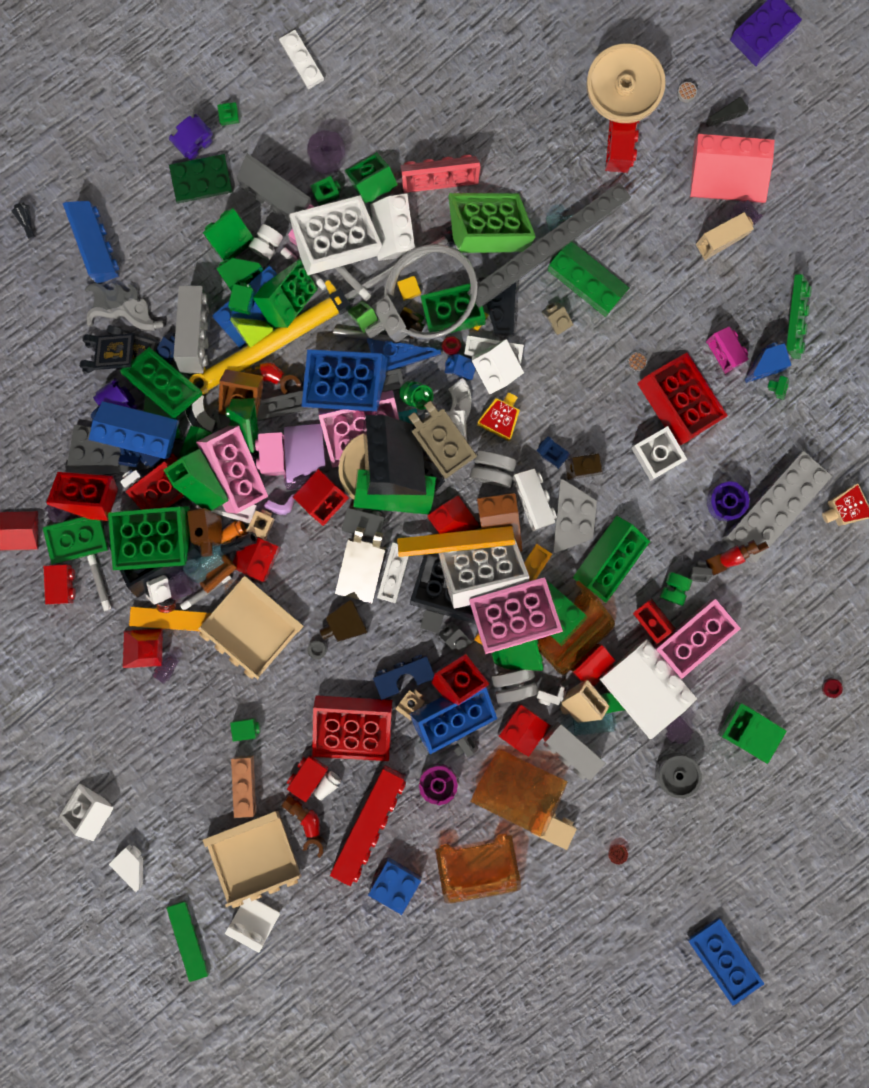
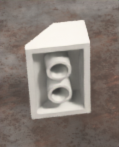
M407 194L388 196L370 204L373 226L382 244L378 253V261L401 258L407 252L415 249Z
M535 469L515 474L512 480L532 532L554 524V519L557 516L554 508H550L547 502L550 500L547 490H543L540 484L543 483L540 472L536 473Z

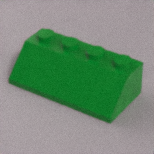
M573 242L566 245L558 253L547 269L549 273L605 318L630 289Z
M357 469L353 507L429 515L434 498L436 477L425 476L426 495H367L366 470Z
M616 516L577 570L573 579L600 600L607 603L650 541L633 524Z

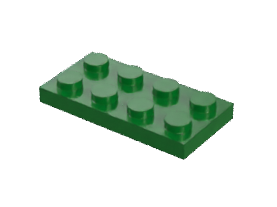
M795 274L786 347L787 352L793 359H801V354L805 352L803 335L807 334L805 318L809 315L810 309L807 301L812 293V287L809 286L803 274Z
M150 347L132 361V367L120 370L126 379L173 419L202 396V391Z

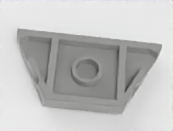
M560 479L553 553L589 541L594 536L597 500L563 479Z

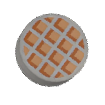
M691 82L682 83L677 91L679 100L684 103L693 101L697 94V88Z

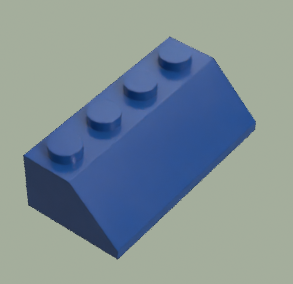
M90 201L63 203L88 275L98 284L119 277L117 270H120L117 260L112 258L113 248L111 243L105 239L104 235L107 232L103 223L100 224L98 218L101 215L97 206H93Z
M268 266L249 285H251L256 294L277 273ZM254 299L250 315L231 311L228 307L229 301L212 315L214 320L240 349L246 342L230 321L231 317L262 320L268 323Z
M102 401L93 419L89 440L168 459L171 457L179 420Z
M486 687L459 705L440 697L410 713L415 730L429 754L442 749L497 719Z

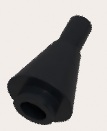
M24 202L15 204L14 209L11 210L21 226L24 227L27 238H34L35 234L31 227L30 205H25Z

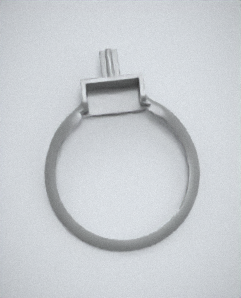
M441 244L423 245L407 252L391 269L386 280L383 299L372 305L380 320L365 329L366 334L372 339L386 330L389 337L397 343L408 335L422 340L435 339L458 328L471 313L477 297V278L469 260L456 249ZM441 252L455 257L464 265L470 278L471 298L467 309L454 324L446 329L437 332H420L411 328L408 331L405 329L406 325L390 299L394 298L395 285L401 270L413 258L425 253Z

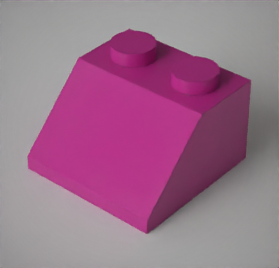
M730 327L714 333L706 341L725 374L749 360L746 348L740 345L737 333L731 330Z

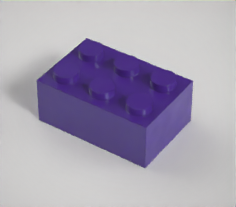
M767 0L734 31L730 41L756 67L797 29L802 19L784 0Z

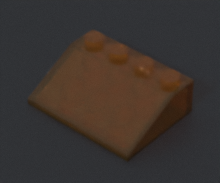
M498 749L478 783L470 802L538 836H545L568 781Z

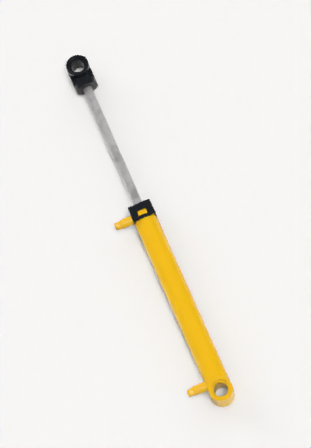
M452 225L441 231V239L432 243L447 244L449 247H454ZM430 253L421 254L413 258L403 267V269L415 263L416 261L422 259ZM393 267L362 284L363 288L367 291L386 280ZM327 280L325 285L330 293L329 298L298 315L288 328L278 327L251 348L247 345L208 369L204 366V373L194 374L190 377L189 381L196 385V382L203 380L204 386L200 390L202 395L207 394L210 389L219 385L225 369L241 372L334 316L347 312L351 309L348 301L360 294L354 289L344 295L341 288L336 290L330 280Z

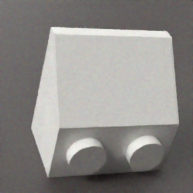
M507 339L472 356V362L489 394L507 386L524 373Z
M79 784L59 817L75 836L94 841L114 807L102 796Z

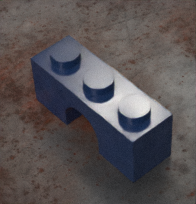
M420 654L411 658L412 662L405 664L403 661L393 665V670L387 672L385 668L376 672L377 676L373 677L381 700L400 692L397 680L403 674L412 675L417 685L432 680L435 675L428 657H423Z

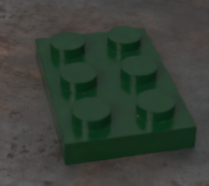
M225 154L169 165L177 204L233 193Z

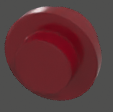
M449 336L442 342V349L448 355H455L461 349V342L458 338Z

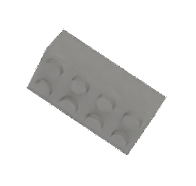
M179 286L174 359L180 373H204V366H207L205 349H208L209 342L208 337H206V331L210 329L207 314L211 313V304L208 302V295L204 293L202 286Z

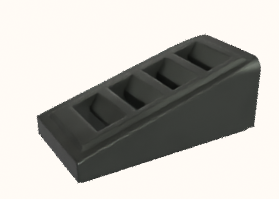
M738 97L710 116L706 125L710 127L741 117L746 114L749 108L744 100Z

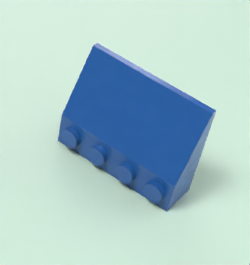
M307 349L301 407L377 412L386 377L387 358L380 353Z

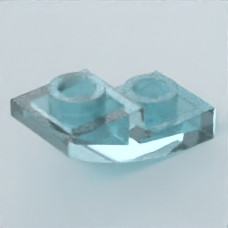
M613 712L606 713L602 720L577 722L573 718L575 735L616 731Z

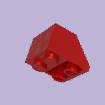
M319 469L292 496L322 526L349 499L348 495Z

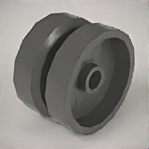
M682 753L665 755L659 760L655 768L657 784L664 792L674 798L684 799L690 797L701 785L702 773L700 767L693 759ZM677 773L681 774L679 778L676 777Z

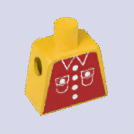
M507 393L503 401L495 398L479 419L477 426L510 441L520 411L513 407L518 397Z

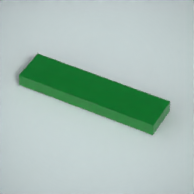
M186 900L167 906L166 909L189 982L208 977L209 973Z

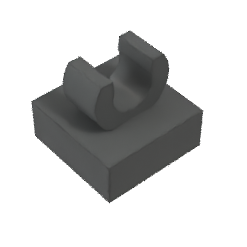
M698 560L696 566L692 567L689 572V579L696 582L708 583L712 577V569L706 568L705 560Z
M470 734L457 741L459 745L454 749V752L457 756L465 753L467 757H470L478 750V746Z

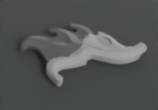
M98 283L89 284L85 288L86 292L92 291L94 294L93 307L87 313V325L89 327L93 326V319L97 316L118 319L120 316H123L141 330L155 331V329L164 328L163 320L153 321L150 319L146 301L144 299L138 301V292L132 285L128 284L129 292L124 291L116 283H111L114 286L113 290H107Z

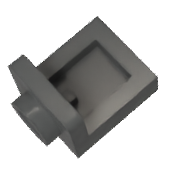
M453 622L446 625L439 633V636L458 656L472 644Z

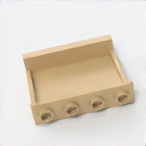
M244 576L198 630L201 631L199 635L207 642L211 640L216 644L214 648L221 654L226 652L230 656L229 661L238 667L240 664L245 669L244 673L249 678L253 679L255 677L258 680L260 675L297 632L303 628V625Z
M279 811L203 839L204 846H208L227 901L226 907L231 905L232 908L239 907L244 904L243 900L250 898L251 901L261 898V893L266 891L272 894L279 891V886L284 884L290 887L297 884V879L302 877Z

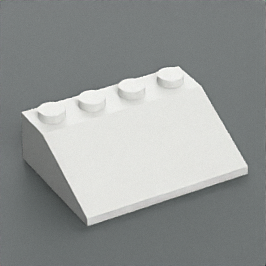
M361 195L289 215L300 258L307 275L376 257L382 247Z
M516 541L515 545L438 553L454 609L470 605L469 599L529 582V575Z
M647 639L631 649L600 679L649 739L655 737L697 700Z

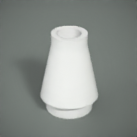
M329 771L328 774L325 773L314 795L319 800H323L327 795L340 787V777L332 771Z

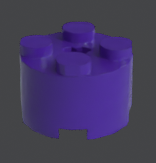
M194 114V118L191 116L185 118L177 125V133L175 135L171 134L169 137L171 143L185 158L190 160L197 157L198 151L202 147L205 149L213 142L211 139L213 135L212 130L197 114Z
M116 378L100 388L93 397L99 406L104 401L136 410L139 408V406L133 404L136 400L125 386L120 387L117 384L119 380Z
M728 481L715 486L709 492L707 507L714 518L720 521H730L740 518L749 507L750 498L747 490L739 485V483ZM727 497L728 500H731V504H728V506L727 504H725V499H727Z

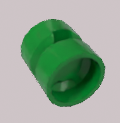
M413 380L405 382L399 392L402 402L420 410L426 409L424 405L429 401L433 402L434 398L430 387Z
M669 572L665 581L667 586L663 587L660 598L683 606L687 597L685 592L690 590L693 581L679 574Z

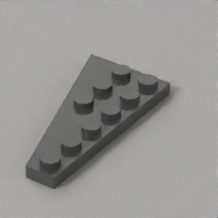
M74 424L66 472L111 475L125 473L129 470L154 468L147 467L141 460L137 467L119 465L118 460L121 455L119 447L89 440L91 427ZM174 442L172 453L177 458L184 443Z

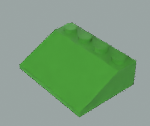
M449 193L453 239L460 253L523 252L532 245L535 233L519 193Z

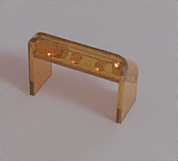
M579 580L576 584L582 593L576 597L574 604L587 615V619L563 646H560L550 636L538 639L539 653L561 675L569 672L615 626V620L600 600Z

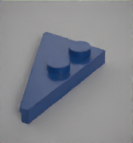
M367 339L371 353H380L387 358L386 372L441 355L439 349L431 347L425 348L405 343Z

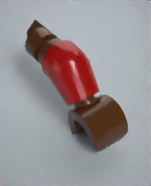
M261 363L254 370L248 368L244 372L263 376L264 381H269L276 385L280 384L284 394L289 392L286 384L290 380H294L297 387H303L299 377L294 375L284 376L285 373L273 363Z
M753 539L747 542L748 545L746 546L744 544L741 546L737 545L705 561L709 569H712V575L714 576L727 570L729 567L746 562L745 559L749 558L750 554L753 553L755 555L768 549L767 542L765 541L757 545Z
M288 796L281 806L291 815L298 816L297 819L303 826L305 836L309 838L303 846V851L308 850L310 844H316L319 848L317 856L320 858L325 853L327 844L323 837L319 836L320 819L312 809L308 810L306 807L303 809L301 803Z

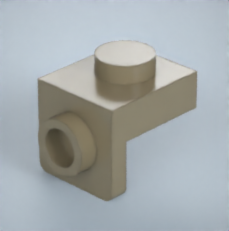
M558 302L549 304L542 311V314L548 319L556 335L573 326L565 307Z

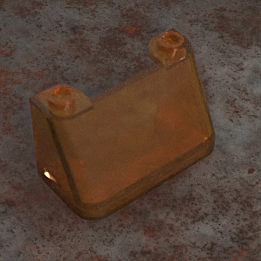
M500 834L496 836L493 843L455 850L449 844L441 845L438 849H435L445 903L464 902L512 893L521 889L512 835Z

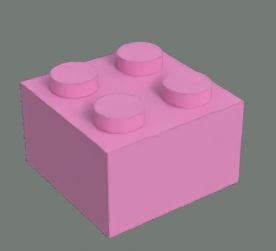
M282 432L258 434V439H255L256 451L259 452V458L256 459L257 470L264 476L286 475L284 435Z

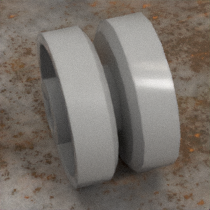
M476 451L477 457L474 459V462L482 467H473L470 479L485 484L510 488L513 478L504 472H513L517 461L497 453Z
M515 669L491 676L493 686H506V688L495 693L497 703L520 701L539 694L536 683L524 684L525 681L535 677L533 670Z

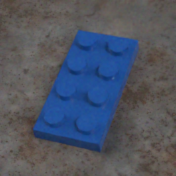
M719 917L687 939L732 1006L764 985V982Z

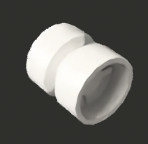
M262 224L257 232L258 237L253 238L248 247L254 253L269 261L275 252L274 247L279 246L283 236L273 228Z

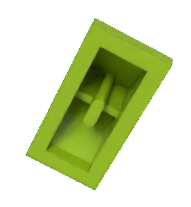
M231 317L230 319L250 348L273 331V328L266 321Z

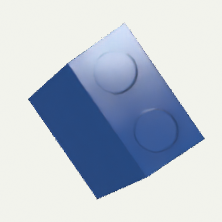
M778 342L772 343L762 349V353L756 357L750 368L745 382L748 383L783 372L792 366L785 343L778 345Z

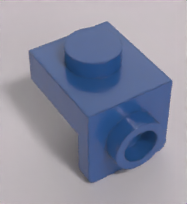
M456 354L449 355L445 362L446 374H454L467 380H473L476 368L472 359Z

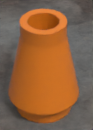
M234 521L222 530L221 544L231 541L236 536L241 537L247 534L246 527L242 521Z

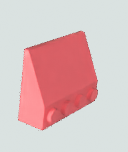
M698 134L694 141L690 197L765 203L773 163L775 140Z
M463 155L456 159L445 157L439 161L427 159L422 163L409 161L404 163V165H400L404 193L477 185L479 183L480 162L476 156L472 157V155Z

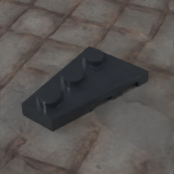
M479 277L480 282L485 279L484 277ZM517 282L486 303L496 336H515Z

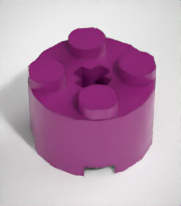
M433 764L422 772L419 790L425 801L440 806L447 804L454 798L458 782L456 774L450 767L444 764ZM436 780H438L439 782H443V784H441L442 788H438V786H433Z

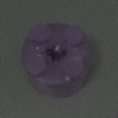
M323 130L310 137L307 144V154L311 167L323 175H331L339 171L345 162V145L338 133Z

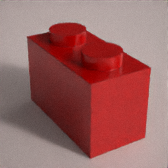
M72 565L43 566L45 604L73 603L76 592L72 586V580L75 579V571L72 569Z
M652 598L633 612L634 616L656 643H659L676 629Z
M311 755L307 759L303 757L297 766L300 768L297 775L293 773L287 781V784H289L287 790L304 802H307L329 769V767Z

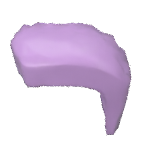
M294 494L290 496L285 505H278L267 500L264 508L275 514L286 515L292 510L295 501L292 497Z

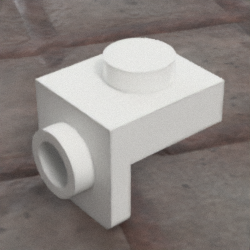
M129 470L122 476L124 479L120 482L125 488H129L143 476L138 470Z
M165 575L146 582L148 592L145 593L146 597L154 605L171 598L168 579Z
M559 685L556 695L538 690L539 694L535 697L539 699V703L550 706V703L559 705L560 701L562 702L566 696L567 691H564V686Z

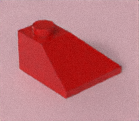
M459 496L454 497L427 516L438 534L471 531L480 527Z
M163 629L124 631L123 668L162 666Z

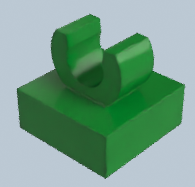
M236 102L217 105L221 126L240 123Z
M780 376L778 382L769 380L767 388H769V391L775 392L777 399L785 400L789 379L788 377Z

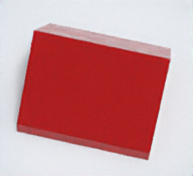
M38 511L0 512V550L39 549Z

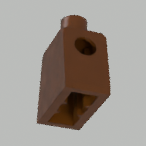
M206 508L187 511L191 542L201 547V556H212V547L221 544L222 517Z

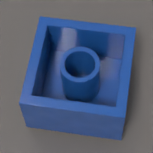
M388 857L372 884L368 896L402 915L421 883L422 876Z

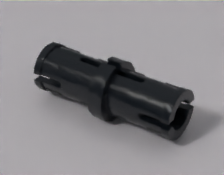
M254 532L241 537L236 536L231 541L221 544V552L224 555H228L234 551H242L245 547L256 544L257 536Z

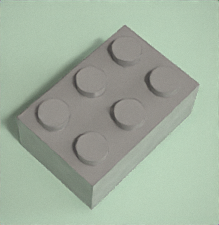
M558 721L543 737L545 741L544 746L553 754L559 753L560 756L558 758L566 766L570 767L572 765L575 767L573 771L582 780L587 778L591 781L605 765L602 759Z

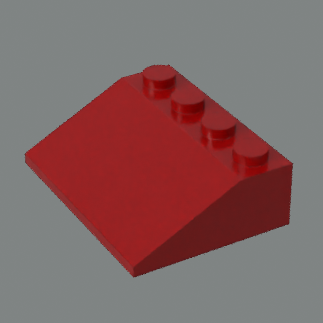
M687 352L650 373L637 383L664 427H669L679 446L728 416Z
M316 695L313 706L312 757L389 761L393 700Z

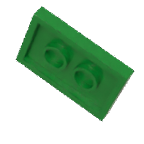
M81 517L42 527L51 565L109 551L102 520Z

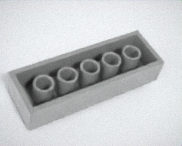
M804 451L797 453L722 538L732 547L743 544L746 546L748 545L747 542L753 539L757 545L766 541L770 547L832 476ZM768 549L755 555L752 553L746 560L750 563H756Z

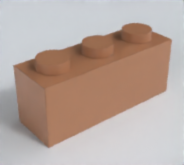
M254 755L234 756L231 759L234 818L254 817L256 814Z

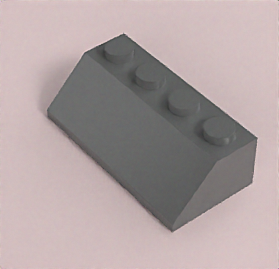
M246 154L237 175L239 187L242 190L255 194V199L262 204L264 202L269 204V208L279 215L281 213L286 216L285 220L290 224L289 215L291 213L306 210L310 204L312 205L309 196L251 155Z

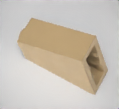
M744 212L704 233L696 243L704 260L711 258L749 235L754 229L753 222Z

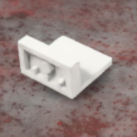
M248 898L243 900L244 904L238 909L225 934L259 953L280 912L257 899L251 901Z

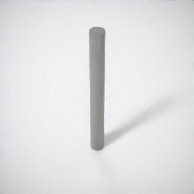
M334 327L333 335L365 340L369 338L366 332ZM378 334L372 338L373 340L396 343L389 335ZM403 338L397 343L409 344V338Z

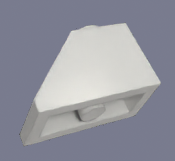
M128 845L109 865L137 892L143 886V858L138 848Z

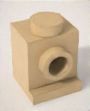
M263 509L261 512L255 511L246 531L249 533L254 532L257 537L266 540L275 521L271 517L272 513ZM264 520L266 522L265 527L261 528L259 526L260 521Z
M409 689L395 709L411 721L410 713L423 705L425 702L422 699L424 695L416 689L414 691ZM409 700H413L415 702L414 707L408 706L407 703Z

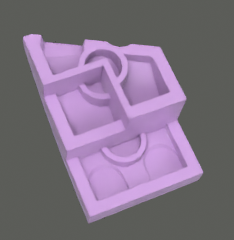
M321 424L284 427L287 483L292 482L293 478L304 474L306 476L312 471L324 468L325 450Z

